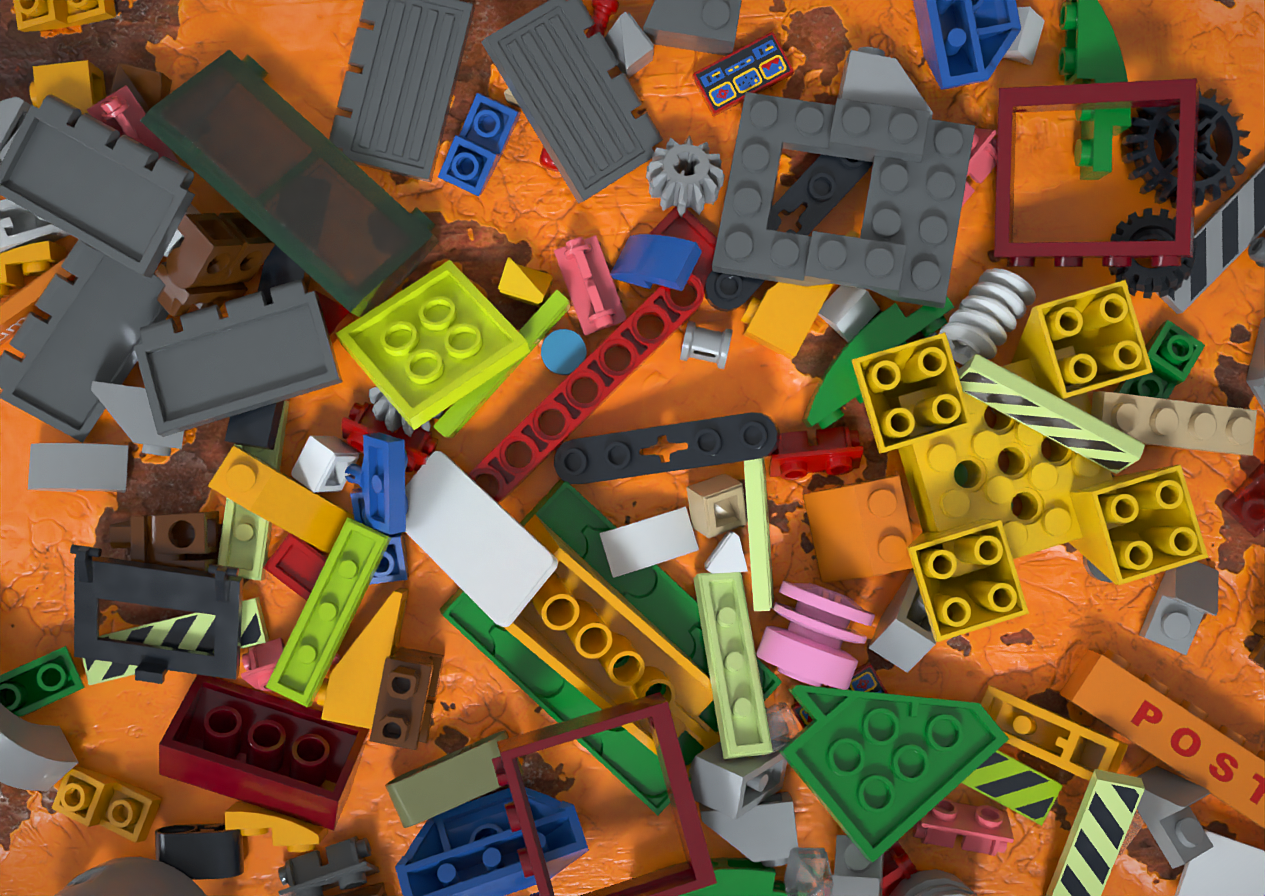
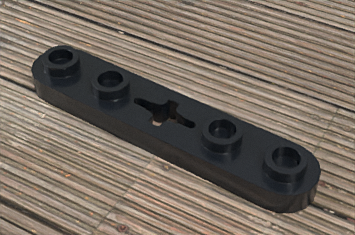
M821 154L772 206L768 230L776 231L782 222L778 216L780 212L788 216L802 204L806 209L795 223L799 231L796 233L794 230L789 229L786 232L808 236L868 172L873 162ZM712 270L705 280V298L712 307L719 311L728 312L736 310L766 280L713 272Z
M751 412L577 438L564 442L557 449L554 456V467L556 473L563 481H567L569 484H587L755 460L767 457L776 450L780 442V430L772 417L764 413ZM665 435L669 443L688 444L687 449L671 453L669 462H665L663 455H644L643 453L645 448L659 446L662 443V436Z

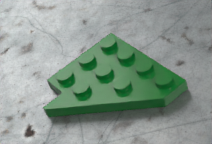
M792 685L788 689L813 721L778 751L868 861L874 862L1006 743L1009 738L980 703Z

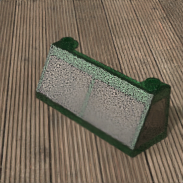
M231 50L226 51L154 105L140 122L350 313L362 317L385 302L439 243V240L431 233L436 225L417 207L409 213L263 80L269 73L247 54L240 60Z

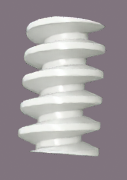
M994 268L983 272L979 277L978 283L970 289L969 295L961 301L959 309L950 316L949 323L940 330L939 334L946 332L953 359L964 365L975 354H979L986 359L994 358L997 354V347L995 345L1000 346L1006 342V332H1011L1016 328V319L1024 317L1027 309L1026 306L1034 303L1036 293L1026 280L1010 271Z

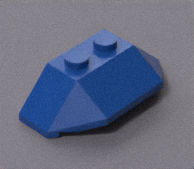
M913 0L923 55L941 90L988 81L1021 31L1016 0Z
M525 787L551 879L588 852V845L573 804L565 801L561 802L546 794ZM510 788L466 802L428 819L413 840L405 856H402L395 866L402 895L506 896L537 885L534 875L527 878L524 877L517 849L526 847L522 830L512 833L504 804L513 802Z

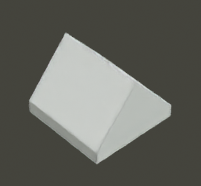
M1030 6L1017 7L1021 31L1003 58L1031 66L1045 20Z
M840 285L824 302L818 315L849 342L873 318L880 308L867 290Z
M727 531L705 561V569L712 574L748 571L740 537L736 533Z

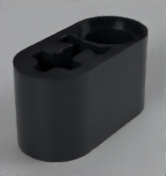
M225 823L172 825L155 830L156 860L176 868L191 880L224 879L244 873L243 836L240 829L225 830Z

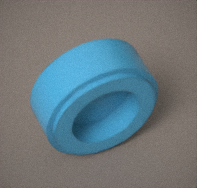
M559 329L550 333L543 341L541 357L546 367L558 375H570L586 359L587 348L579 334L572 330Z

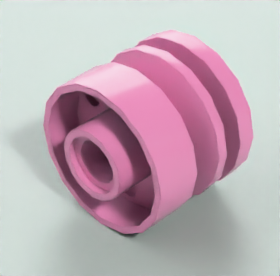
M783 581L779 592L798 600L796 607L775 602L773 610L790 620L788 629L766 626L756 653L757 657L777 666L778 671L801 682L821 687L824 684L848 690L858 660L840 649L842 642L865 644L867 639L865 635L848 628L850 620L871 626L875 615L864 610L852 598L812 583L803 584Z

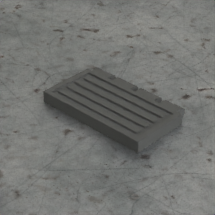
M364 0L359 20L373 25L374 28L373 30L361 27L356 29L348 61L349 65L361 68L363 72L362 74L350 71L345 73L337 107L352 112L351 118L335 115L327 147L342 151L341 158L345 162L431 183L475 11L474 5L459 0Z
M549 0L489 35L481 43L579 204L650 160L654 153L652 147L661 142L663 138L648 112L636 119L632 115L631 111L642 105V102L625 73L623 72L613 79L607 71L619 63L601 32L596 33L590 38H587L584 31L593 26L595 22L583 1Z
M49 94L43 100L40 108L33 105L30 106L0 164V195L135 272L152 278L195 196L194 193L188 191L193 181L194 173L165 156L159 158L158 152L127 135L120 137L118 130L87 113L81 115L80 109L53 94Z
M78 239L61 265L62 268L76 277L73 281H70L60 274L56 273L35 304L50 316L46 320L30 312L9 342L12 347L24 353L22 358L6 350L0 356V399L83 443L106 409L91 391L92 381L122 385L138 361L134 346L143 343L140 327L166 320L169 313L157 300L165 284L155 273L152 278L143 276Z
M298 279L270 288L273 304L270 305L267 304L263 291L226 301L228 317L224 319L219 306L216 304L180 315L183 327L181 332H178L173 318L140 327L143 343L135 345L134 349L157 434L162 437L342 383L343 380L320 300L315 291L308 293L303 279Z

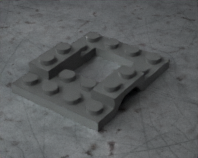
M746 92L712 263L713 272L806 287L838 284L870 289L894 301L944 309L975 125L929 119L930 111L837 98L836 105ZM783 149L873 162L860 238L813 231L812 236L768 230Z

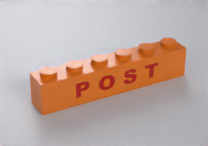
M1088 649L1059 695L1185 778L1210 791L1211 795L1265 829V752L1260 750L1257 755H1254L1243 747L1247 739L1225 725H1221L1219 730H1216L1204 722L1208 714L1189 701L1183 699L1181 704L1178 705L1166 697L1170 689L1151 676L1145 674L1142 680L1132 675L1128 672L1131 663L1113 651L1107 649L1102 655Z

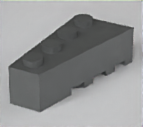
M655 0L643 26V31L650 41L656 45L727 56L733 52L742 0Z

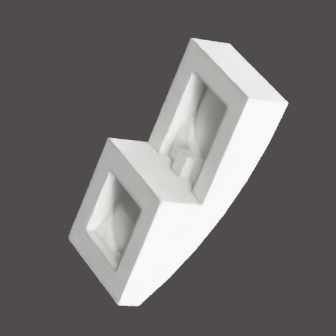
M686 507L599 533L613 578L699 550Z

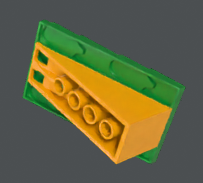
M560 479L520 522L528 532L557 558L558 566L513 623L508 627L496 624L461 588L439 610L454 627L558 723L660 692L668 701L688 778L691 781L689 769L695 756L721 742L698 603L657 564L613 578L599 533L617 527L571 484ZM756 657L765 701L782 681ZM647 718L576 739L657 816L670 804Z

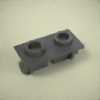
M355 836L325 847L329 864L324 866L322 865L320 851L318 850L286 860L285 866L279 867L278 871L282 884H289V888L278 891L279 896H324L323 891L340 886L341 890H348L367 883L366 876L380 872L379 867L365 860V857L371 856V847L368 839L363 838L359 840Z

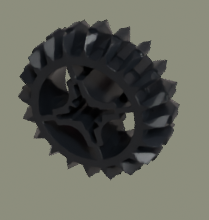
M1200 86L1198 120L1200 121L1198 122L1196 172L1204 179L1196 181L1195 208L1202 206L1204 199L1210 203L1221 197V190L1226 192L1235 186L1236 183L1232 176H1239L1246 169L1238 159L1247 157L1251 149L1240 145V141L1247 138L1251 131L1238 130L1236 123L1243 119L1244 114L1235 113L1231 116L1227 110L1231 107L1232 99L1226 98L1217 103L1215 102L1217 89L1211 88L1201 95ZM1180 106L1136 108L1139 117H1132L1131 127L1128 128L1133 134L1126 135L1122 138L1121 142L1124 146L1133 149L1132 152L1122 157V162L1127 164L1134 163L1136 167L1135 170L1129 173L1128 179L1136 180L1141 177L1145 182L1141 185L1139 193L1147 194L1154 189L1156 190L1154 203L1162 204L1170 198L1172 208L1176 209L1178 178L1170 173L1178 168V158L1176 159L1179 152L1180 120L1174 121L1168 114L1180 113ZM1211 134L1215 142L1216 153L1210 145ZM1154 139L1161 146L1162 154L1160 160H1158L1155 152Z

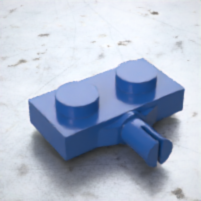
M380 432L364 434L362 466L350 464L345 470V473L350 475L345 476L348 482L358 484L362 488L365 502V525L388 534L405 532L406 514L408 512V499L405 494V469L408 464V457L405 450V440Z

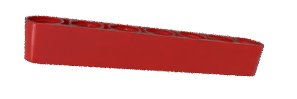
M691 273L686 284L695 291L696 300L686 307L678 306L672 301L670 297L672 288L660 286L507 435L468 476L476 482L482 474H492L499 483L498 493L493 499L498 504L506 499L698 311L704 298V287L700 279ZM653 315L661 320L664 330L660 336L654 339H647L640 335L637 325L644 316ZM613 347H623L631 355L629 366L622 371H613L605 364V355ZM588 378L595 381L598 385V394L590 403H579L573 397V386L578 380ZM548 410H558L565 418L564 429L554 436L545 434L540 426L541 417ZM519 441L527 443L532 450L531 461L522 468L515 467L508 459L509 448L512 444Z

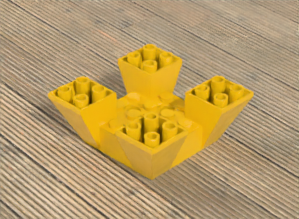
M1126 280L1033 307L1012 362L1001 367L1090 415L1092 407L1087 392L1152 373L1153 370ZM946 332L852 360L879 454L894 449L899 450L923 531L907 549L936 642L1029 614L1013 559L1069 542L1115 585H1122L1208 558L1181 465L1112 477L1110 470L964 393ZM987 407H990L996 414V424L993 429L985 422L984 414ZM1044 439H1047L1051 445V455L1048 460L1041 451V444ZM1001 451H1004L1009 458V467L1005 473L998 466V456ZM959 463L963 464L968 472L967 481L963 486L958 485L954 478V470ZM1016 495L1022 502V511L1018 517L1013 514L1011 509V502Z

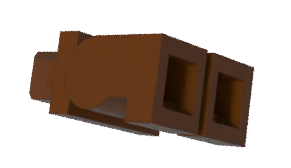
M249 212L220 213L218 216L215 213L185 214L177 228L185 237L180 247L173 249L169 253L166 262H162L155 272L165 284L157 300L173 317L186 314L192 304H195L199 309L216 304L221 308L224 301L236 299L246 294L248 288L244 283L249 282L255 276L275 246L276 241Z
M219 511L131 516L130 521L110 525L109 543L112 549L131 548V561L208 572L209 565H217L218 558L187 559V554L219 551Z
M400 647L393 654V657H386L370 742L416 750L419 742L426 743L428 741L436 701L427 700V697H435L437 695L445 655Z

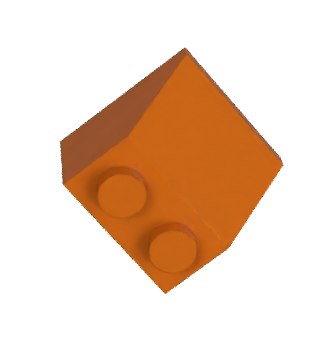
M888 475L802 494L822 583L874 577L913 568L907 547L914 540L899 475Z

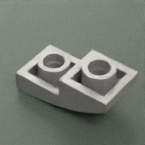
M32 443L30 445L27 490L57 492L83 490L125 493L129 445Z

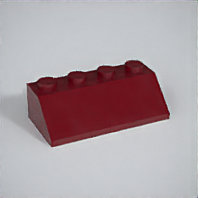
M197 674L159 743V775L334 831L350 794L370 729L322 720V711L216 677Z

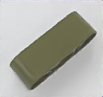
M506 730L490 735L413 769L385 784L403 827L407 828L500 788L492 758L501 756L497 741L509 738ZM517 757V762L522 776L524 774V770Z

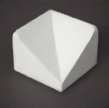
M310 435L292 469L291 475L312 492H340L347 481L345 476L350 475L345 473L346 468L350 464H356L360 453L335 436Z

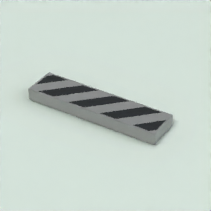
M1265 161L1194 232L1197 248L1187 281L1183 280L1182 287L1177 291L1170 288L1168 295L1161 297L1175 313H1183L1265 230Z

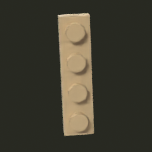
M1106 391L1093 392L1091 415L1139 440L1142 444L1253 456L1257 410Z

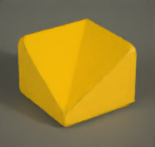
M508 257L498 289L504 297L540 308L548 299L553 276L516 264Z

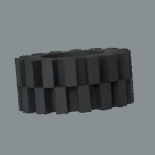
M1152 208L1144 209L1143 216L1138 217L1135 211L1128 215L1127 223L1121 221L1116 226V233H1112L1110 242L1144 241L1147 239L1175 241L1176 215L1173 219L1168 218L1169 210L1162 208L1160 215H1152ZM1194 238L1193 258H1181V266L1146 268L1137 263L1135 258H1132L1131 267H1109L1111 276L1116 275L1115 283L1126 280L1129 293L1135 296L1137 290L1144 292L1143 298L1151 299L1153 292H1158L1159 298L1167 296L1170 288L1177 291L1182 287L1183 280L1187 281L1196 257L1197 240Z

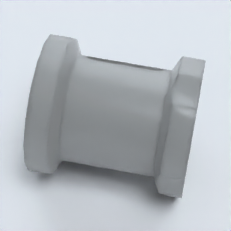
M688 320L680 360L687 361L689 357L716 363L717 368L724 369L733 330L726 328L723 332L696 327L695 322Z

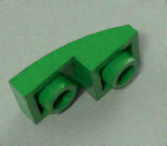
M1166 320L1145 346L1153 372L1120 382L1114 393L1168 399L1175 386L1185 381L1203 351L1205 344L1171 321Z

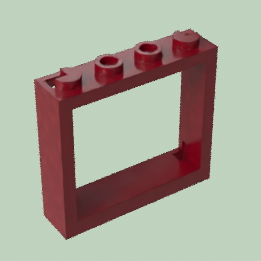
M1197 78L999 88L994 257L1008 259L1007 267L1023 268L1035 267V259H1054V267H1083V258H1102V267H1131L1132 258H1151V266L1167 267L1181 266V258H1193L1199 83ZM1180 106L1175 241L1013 243L1016 113Z
M660 692L497 741L501 756L492 758V763L499 787L507 784L510 787L513 802L504 805L512 833L522 830L526 847L517 849L524 877L527 878L534 875L539 891L530 894V896H555L517 757L647 718L686 861L579 896H679L717 883L669 704Z

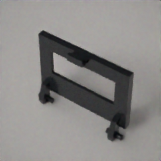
M71 545L70 553L76 554L74 558V657L138 666L135 669L136 681L163 684L168 670L237 679L240 671L243 577L238 576V567L210 564L208 572L100 557L102 553L101 548ZM99 599L215 615L214 653L99 637Z

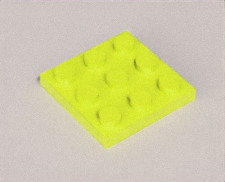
M448 260L336 333L340 344L413 430L530 352L527 340L451 260Z

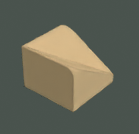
M721 474L686 487L692 527L707 538L747 524L743 484L727 474Z

